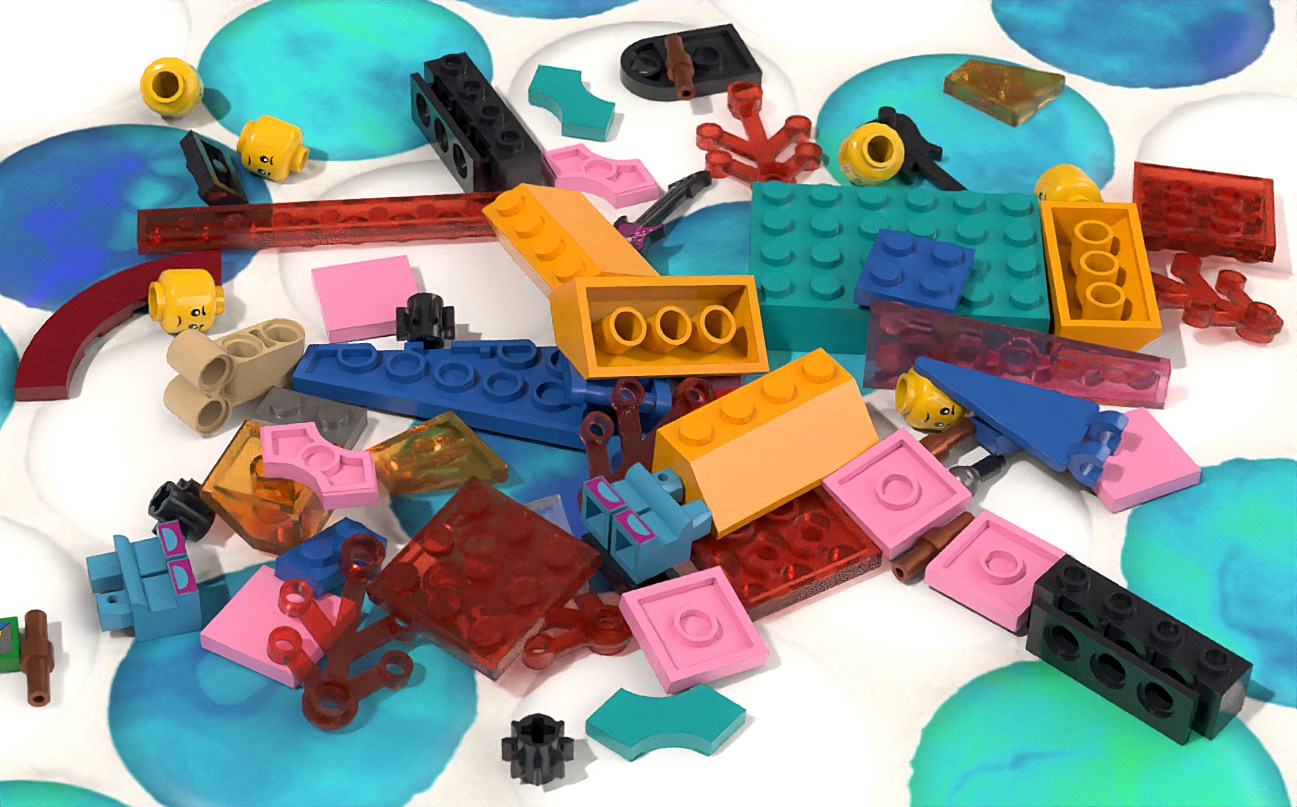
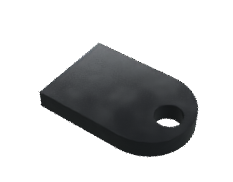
M732 23L644 38L630 44L622 52L620 58V80L624 87L634 95L651 101H681L678 98L675 83L669 79L665 66V60L668 56L664 41L667 36L672 34L681 37L684 51L690 55L694 67L692 81L695 89V96L693 98L760 87L762 85V70Z

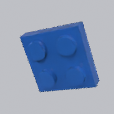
M880 228L855 286L853 303L951 325L974 265L976 249L958 246L952 242H940L913 236L902 231Z

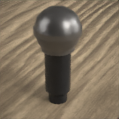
M1001 454L998 456L988 455L971 466L957 465L948 471L972 493L973 498L981 483L1000 473L1001 469L1006 466V460Z

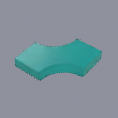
M538 65L528 89V102L530 105L546 109L554 114L561 123L562 136L606 142L615 118L616 103L600 99L587 91L582 84V71Z
M702 682L684 693L667 697L642 696L621 687L585 720V734L631 762L647 752L663 748L690 749L708 757L745 723L746 709Z

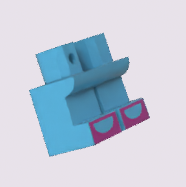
M638 462L627 471L623 480L609 484L603 476H599L583 482L581 522L607 551L610 550V555L636 584L690 560L692 541L710 533L712 513L701 499L682 506L678 504V502L683 500L684 487L680 477L670 467L650 474Z
M178 520L156 525L157 537L130 543L129 538L124 535H113L115 552L86 557L88 577L93 594L122 588L120 591L95 596L102 632L132 626L136 642L203 630L199 591Z

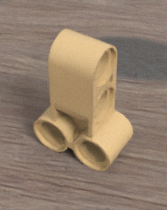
M275 318L215 340H211L200 330L194 328L179 333L168 347L166 355L167 363L179 375L165 389L163 396L164 405L198 435H213L226 424L232 407L267 394L272 386L282 388L292 384V375L303 357L305 329L294 320Z

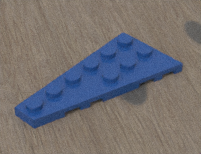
M530 339L451 341V349H423V342H404V350H376L371 343L309 344L292 375L293 391L584 450H587L605 407L583 402L581 407L564 404L565 384L559 359L560 349L558 346L536 347L535 343Z

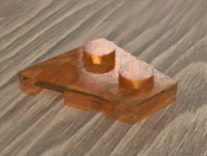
M969 59L944 78L943 92L1016 128L1064 91L1066 76L1058 73Z
M452 410L364 450L370 451L373 454L376 478L393 495L494 485L508 481V465Z

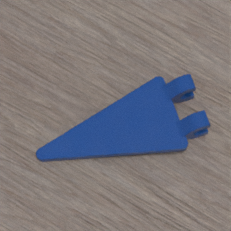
M917 357L913 366V370L917 374L927 378L934 386L1046 465L1058 472L1065 471L1068 467L1076 480L1089 487L1096 486L1104 469L1102 467L1109 455H1114L1122 440L1120 436L1129 421L1127 416L1118 411L1106 410L1099 412L1100 406L1092 401L927 357ZM1085 436H1086V437L1088 438V440H1089V441H1087V442H1082V441L1084 440Z

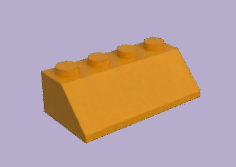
M521 183L514 189L502 193L494 202L482 209L504 250L548 300L549 294L574 277L660 276L580 191Z
M1040 201L1039 213L1050 311L1048 339L1053 370L1104 372L1161 336L1162 331L1136 203Z
M754 275L574 277L548 295L555 344L569 358L584 380L765 375L770 372Z
M820 347L657 429L652 473L670 467L680 477L684 487L683 500L680 503L684 505L701 499L711 510L710 533L718 540L821 485L823 479L880 441L854 377Z

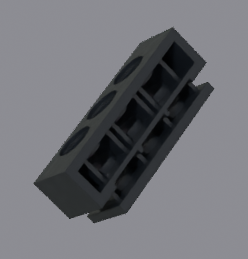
M466 52L447 54L442 58L424 62V79L419 72L410 74L412 120L473 205L482 203V190L488 189V194L495 201L499 195L514 189L521 183L541 186V150Z
M1068 554L1060 558L1034 582L1026 626L1029 631L1025 650L1174 742L1184 746L1190 739L1191 730L1212 741L1242 710L1253 663Z

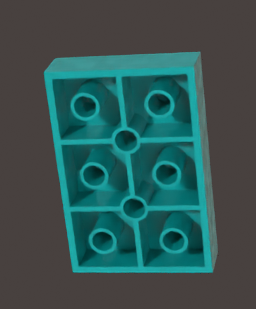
M752 181L748 275H754L766 350L812 352L821 347L826 353L914 358L921 356L935 359L1043 364L1050 323V311L1038 195H1024L1015 192L1000 194L979 193L971 190L938 191L924 188L897 189L880 188L878 186H835L827 183L814 185L784 183L781 181ZM880 228L902 231L913 236L940 242H952L958 246L976 249L974 265L951 325L853 303L855 286Z

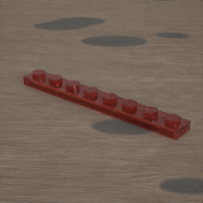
M506 191L137 210L138 255H167L171 253L220 249L263 250L277 247H313L316 245L334 244L359 245L372 242L497 237L482 209L494 202L499 195Z

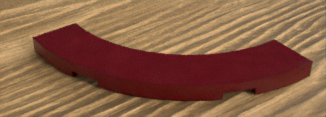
M221 249L173 255L139 264L95 283L66 302L46 320L26 348L17 369L14 384L16 401L68 399L70 384L77 367L85 356V348L96 336L103 337L113 328L133 317V310L148 304L151 282H157L164 270H207L211 274L215 286H222L223 262Z

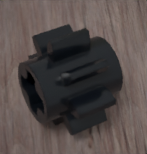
M428 292L417 293L407 299V308L396 307L397 341L423 342V349H443L445 340L455 339V307H444V300L439 295Z
M180 478L177 484L167 481L159 487L150 501L148 514L158 521L156 525L178 520L184 543H186L187 539L192 542H198L208 533L214 523L216 509L206 502L212 494L210 489L192 478L189 481ZM156 525L152 530V533L157 535Z
M540 713L525 716L520 721H511V737L501 739V757L503 761L510 762L512 779L520 778L524 782L535 786L544 785L553 781L556 777L560 779L565 777V762L574 760V738L565 737V722L563 720L556 721L552 717Z

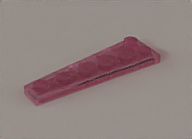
M871 299L863 369V388L896 390L900 375L908 373L909 369L914 366L916 358L921 356L1047 390L1056 389L1062 394L1092 401L1098 405L1131 408L1144 406L1146 409L1164 410L1171 377V362L1168 358L906 306L901 302Z

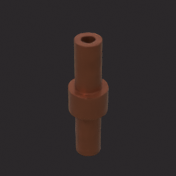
M672 34L667 36L664 41L668 56L665 60V66L669 79L675 83L678 98L688 101L695 96L692 81L694 67L690 55L684 51L681 37Z
M963 417L941 433L936 434L932 432L919 440V442L942 463L949 458V451L976 434V427L968 417Z
M965 511L944 527H934L918 538L916 547L892 565L894 576L901 582L909 580L945 549L975 517Z
M33 609L24 616L25 642L20 646V668L27 678L28 703L33 707H43L49 704L51 700L50 673L55 668L54 645L48 640L47 614L43 610Z

